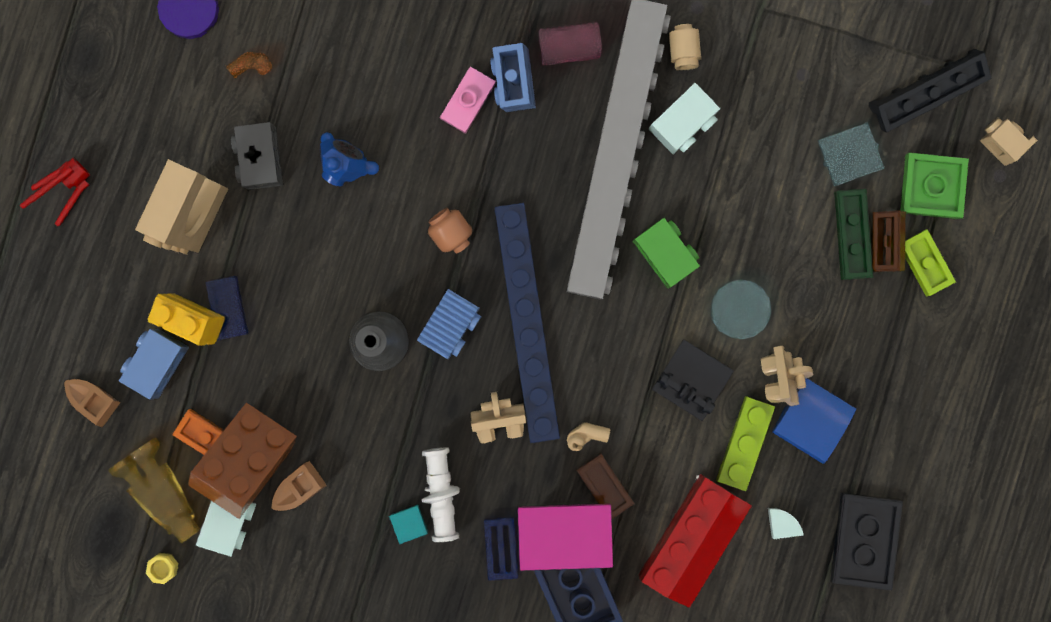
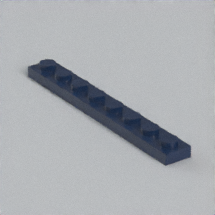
M524 203L495 207L530 443L560 439Z

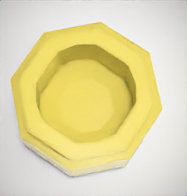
M159 553L147 562L146 574L153 583L165 584L177 575L178 562L172 554Z

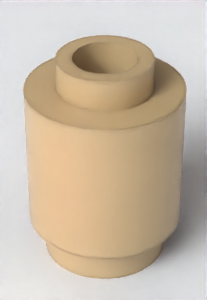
M692 24L675 26V30L669 33L671 62L675 63V69L690 70L699 67L698 61L701 60L699 30L693 28Z

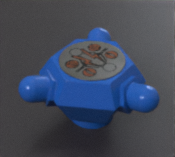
M326 132L321 135L320 151L323 170L322 177L324 180L335 186H343L345 181L352 182L366 174L375 175L378 173L379 165L376 162L367 161L364 158L363 151L345 140L334 139L331 133Z

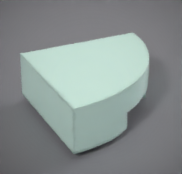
M768 508L773 539L803 536L799 522L791 514L778 508Z

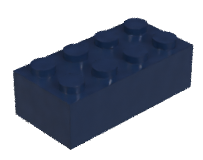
M601 568L534 570L556 622H623Z

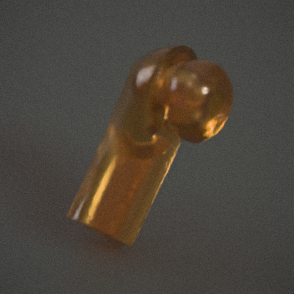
M246 52L228 64L226 68L234 78H237L248 69H256L260 75H265L271 71L272 64L268 61L269 57L263 53Z

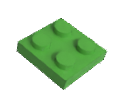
M907 153L905 156L900 210L906 211V214L962 219L964 215L969 159Z

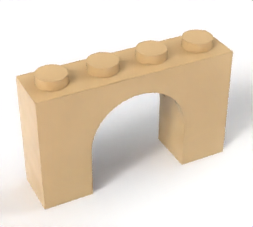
M168 159L135 230L145 234L143 241L156 247H162L178 253L181 252L186 255L189 250L199 253L228 188Z

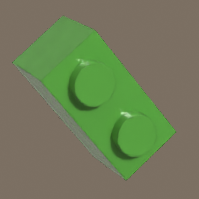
M663 218L632 242L668 289L700 267V265L697 263L699 256L691 245L685 246L680 240L679 236L682 234L672 220L667 222Z

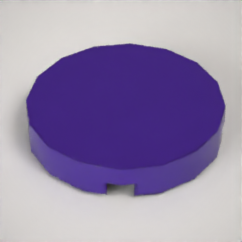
M159 0L157 6L159 19L165 28L177 37L194 39L205 35L206 31L217 22L219 13L217 0Z

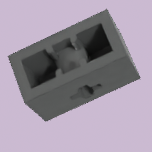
M270 122L234 127L235 136H231V145L234 154H238L239 165L235 166L237 182L241 183V186L247 190L283 186L276 127ZM255 151L262 154V157L257 158V163L250 160L251 157L255 156Z

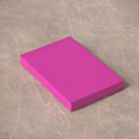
M611 504L518 507L520 571L613 567Z

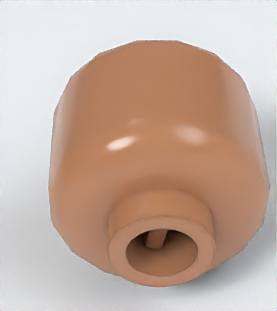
M445 208L429 220L428 234L442 252L453 250L457 254L470 244L468 238L472 234V227L459 210Z

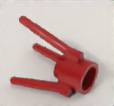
M72 158L66 161L60 168L33 184L31 189L37 191L23 201L20 207L22 209L26 208L60 182L69 189L75 186L77 188L55 222L56 226H60L82 191L90 185L86 181L90 174L76 159Z

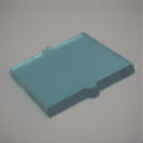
M868 123L818 140L825 160L823 165L828 168L834 187L884 169L877 149L879 144L875 143Z

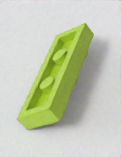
M745 396L716 481L743 491L747 490L775 406Z

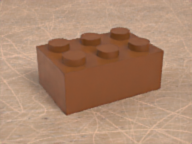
M246 403L190 472L188 485L240 519L293 449L297 436Z

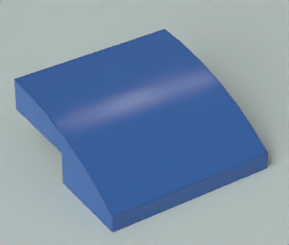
M805 379L806 388H797L799 405H788L783 409L772 433L824 464L843 436L856 408L811 380Z

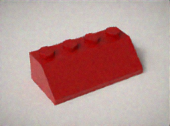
M700 474L638 576L641 582L663 596L690 608L752 505Z

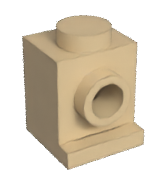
M999 117L984 129L987 134L980 140L1004 166L1016 162L1038 141L1034 136L1026 138L1023 135V129L1017 123L1010 122L1008 119L1002 121Z

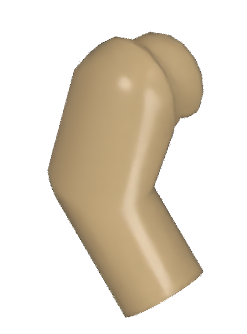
M582 423L568 434V447L572 451H580L582 446L591 439L607 443L610 428Z

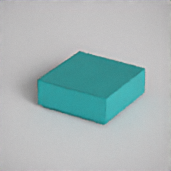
M418 504L389 516L399 544L428 534Z

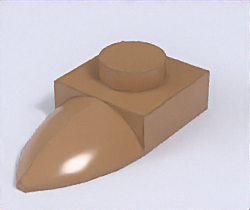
M72 379L64 382L65 392L71 405L99 427L105 425L120 404L119 401L102 388L88 381Z
M310 461L300 466L278 486L272 500L271 508L273 510L285 511L296 508L327 486Z

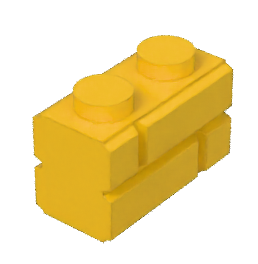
M158 294L148 317L149 323L162 327V329L199 346L215 344L225 320L224 316L177 294Z

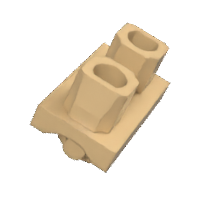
M783 346L773 347L774 354L761 358L763 373L766 376L774 374L778 376V382L765 385L766 398L771 403L786 402L790 406L799 405L797 388H806L805 379L813 376V369L810 366H803L802 358L800 357L792 359V353L785 352Z
M492 392V401L481 403V410L471 412L472 432L477 433L480 443L496 440L494 428L506 427L508 438L523 436L524 423H526L523 403L511 405L510 398L498 400L497 392Z

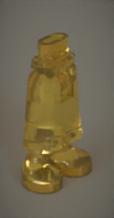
M155 437L112 466L108 471L114 477L124 478L131 485L126 491L156 523L166 529L169 535L173 533L178 541L183 543L201 529L193 520L196 517L195 514L190 515L192 510L188 500L168 464L165 463L158 466L155 454L160 448V442ZM137 464L146 473L145 477H142L137 469Z

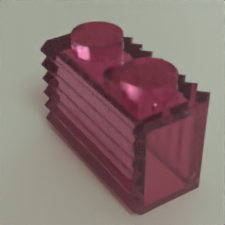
M596 21L594 24L589 22L587 25L583 23L581 26L577 24L575 27L571 24L570 27L565 25L563 28L559 26L557 29L553 27L550 30L547 27L546 30L542 28L539 30L538 42L542 66L598 59L601 57L599 24Z

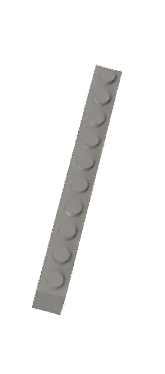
M631 0L566 291L568 293L600 300L603 299L604 294L609 295L613 277L608 276L610 264L616 265L619 248L614 247L617 235H623L626 219L621 218L623 206L629 207L632 190L627 189L630 177L635 178L639 161L633 160L636 148H642L645 132L640 131L642 119L648 120L651 109V102H646L648 91H654L658 74L653 73L654 64L661 61L664 45L659 44L661 33L667 34L671 17L665 15L667 5L647 0Z

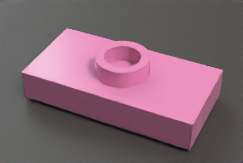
M470 66L441 114L440 119L466 134L494 88L496 81Z

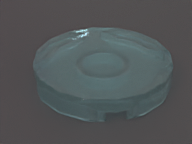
M746 280L728 282L719 288L712 298V321L718 330L728 337L736 339L754 337L764 330L770 320L771 305L769 297L763 288L754 282Z

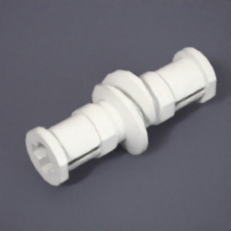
M447 447L422 451V456H426L428 473L426 477L429 487H425V491L430 492V495L423 498L422 502L431 504L430 511L431 517H433L435 533L432 536V541L448 542L459 538V533L455 531V509L452 504V496L458 494L460 488L450 485L451 475L448 471L447 462L449 448Z

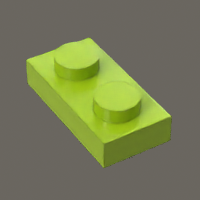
M928 229L905 240V259L926 297L956 282Z

